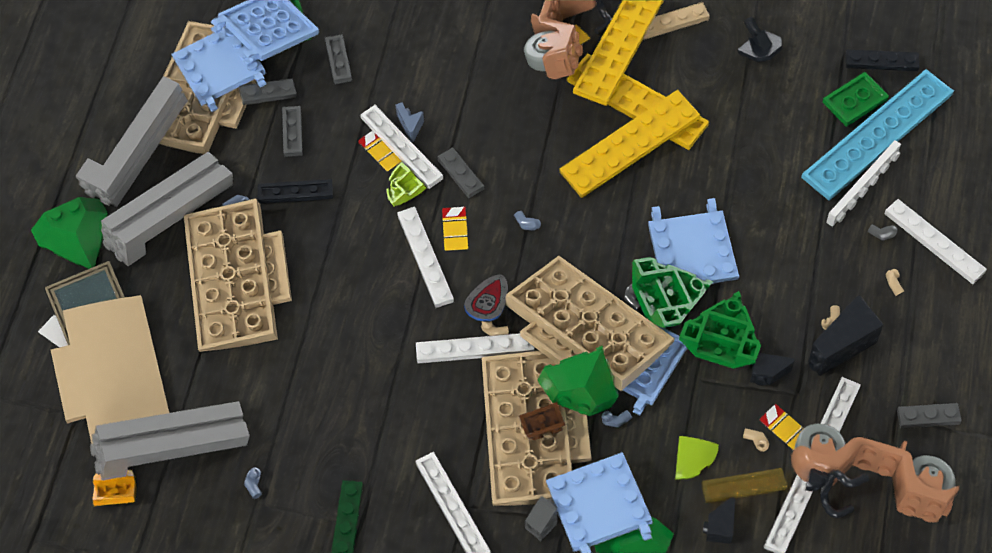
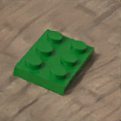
M864 72L824 97L823 103L847 127L886 102L889 95Z

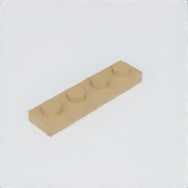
M703 2L654 17L643 40L709 20V14Z

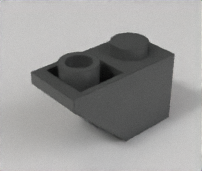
M543 496L539 498L525 520V528L540 541L557 525V506L551 499L546 500Z

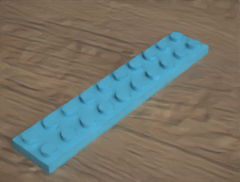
M927 69L924 70L808 168L801 178L827 200H831L873 164L894 140L897 142L950 98L954 91Z

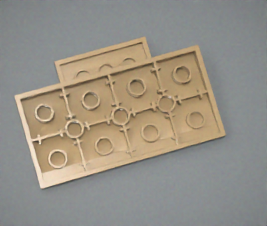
M188 21L175 52L213 34L214 32L211 28L214 25ZM172 57L164 77L179 83L182 93L185 94L188 101L159 144L205 154L209 152L219 126L237 129L246 105L242 104L238 87L214 99L217 110L211 112L207 104L201 106ZM254 79L244 85L256 84V80Z
M257 199L184 215L199 352L235 348L277 340L273 305L292 301L283 233L276 231L264 234L261 207Z
M560 256L506 294L505 305L530 323L520 331V336L556 364H560V361L586 351L588 353L594 352L597 347L603 345L604 355L608 360L614 378V386L620 391L659 358L675 339Z
M141 295L63 310L70 345L52 349L51 354L67 423L86 418L91 443L93 444L92 434H95L96 425L169 413Z
M540 351L482 357L493 506L536 504L541 496L546 500L551 499L553 501L546 480L572 471V463L592 461L587 415L561 407L560 405L558 406L566 424L562 426V431L551 434L550 431L543 433V438L532 441L531 438H526L519 415L552 404V401L537 380L544 366L549 364L554 366L557 364Z

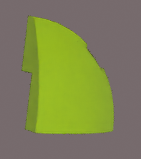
M401 162L389 178L391 188L390 190L387 188V196L391 204L397 206L416 197L426 187Z
M679 436L675 479H690L700 475L702 469L706 466L710 467L714 462L719 445L702 439Z

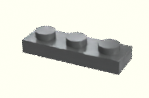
M343 35L325 37L334 84L352 81Z
M292 79L266 82V85L259 87L258 84L239 86L243 105L296 97V90Z
M301 106L282 107L284 157L303 155Z
M454 148L437 156L440 164L468 198L484 190V185Z
M958 403L902 406L897 408L900 428L960 425L961 423Z

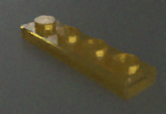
M782 468L702 481L706 503L727 500L731 497L739 498L781 491L787 488Z

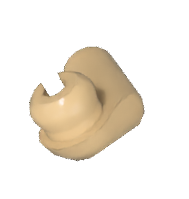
M892 269L887 271L886 279L893 293L897 296L904 292L897 280L900 276L898 270Z
M834 305L830 307L831 317L826 320L823 319L821 322L823 329L826 330L840 315L839 306Z
M482 321L481 328L489 336L509 335L508 326L496 327L492 324V321Z
M745 428L743 438L753 440L760 451H766L769 448V442L764 433Z

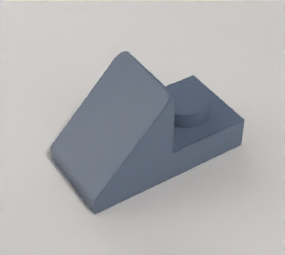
M403 103L396 104L397 117L409 140L414 142L424 122L423 112L411 115L409 108L405 109Z

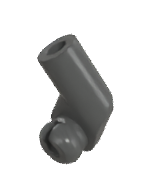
M872 224L867 232L880 240H887L896 236L897 228L891 225L880 229Z
M630 284L625 291L624 300L631 308L638 312L641 310V306L636 300L637 297L632 289V284Z

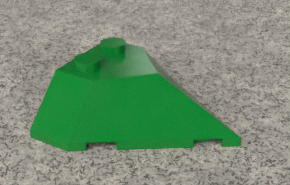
M78 197L44 212L31 231L38 246L44 249L47 248L53 251L54 254L72 263L90 269L96 266V260L99 256L103 239L101 220L106 218L108 213L100 199Z
M651 257L635 259L632 262V289L645 317L662 328L680 325L713 283V281L708 279L704 281L696 278L695 274L670 264L665 266L657 263V259Z
M739 291L734 293L733 297L728 300L724 299L700 313V316L694 320L686 321L679 340L695 357L733 369L755 363L761 348V344L755 336V329L747 309L741 301Z
M603 345L597 347L594 352L588 353L586 351L560 361V364L544 366L537 380L552 403L557 402L561 407L587 416H592L611 408L619 395L618 390L614 386V378L608 360L604 355Z
M651 517L652 524L648 526L652 538L644 541L640 530L636 529L594 546L596 553H666L674 533L656 518Z

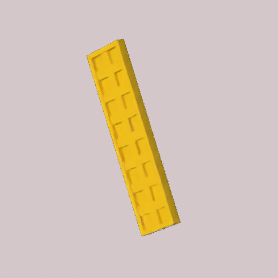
M623 0L573 88V94L607 106L664 0Z
M587 53L578 64L574 74L567 77V82L574 86L576 85L592 55ZM623 74L608 105L634 119L666 97ZM700 116V119L670 138V140L689 150L708 127L709 121Z
M676 90L561 167L560 173L578 195L583 198L700 119V114L680 91Z

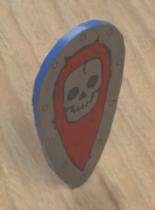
M499 274L486 279L478 285L465 301L464 308L466 313L479 321L497 319L502 314L506 303V294L508 292L506 278Z

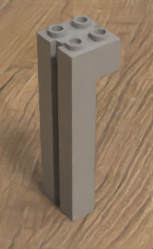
M162 77L104 165L87 158L77 173L76 178L88 196L91 198L97 197L108 206L110 204L115 207L119 205L188 101L185 94L182 93L179 83L167 77Z
M205 153L101 220L104 246L106 249L115 252V256L120 262L123 261L127 266L131 265L146 255L145 243L184 218V215L190 214L233 185L232 173L224 165L218 164V160L211 153Z
M238 401L96 425L95 434H92L93 444H90L92 456H95L97 459L95 462L96 473H100L101 480L103 481L125 477L129 466L246 446L250 435L246 422L243 421V412Z

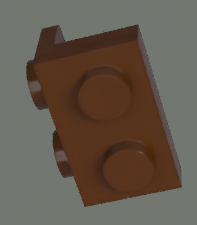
M557 402L519 415L526 438H531L532 441L543 438V433L548 431L551 434L563 430L562 426L566 425Z

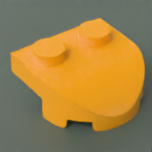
M127 469L125 477L103 481L100 474H95L93 478L94 506L135 502L136 482L132 470Z

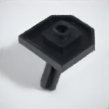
M753 17L745 20L744 24L751 36L749 41L738 49V54L761 62L771 60L783 50L781 37L765 30H760Z

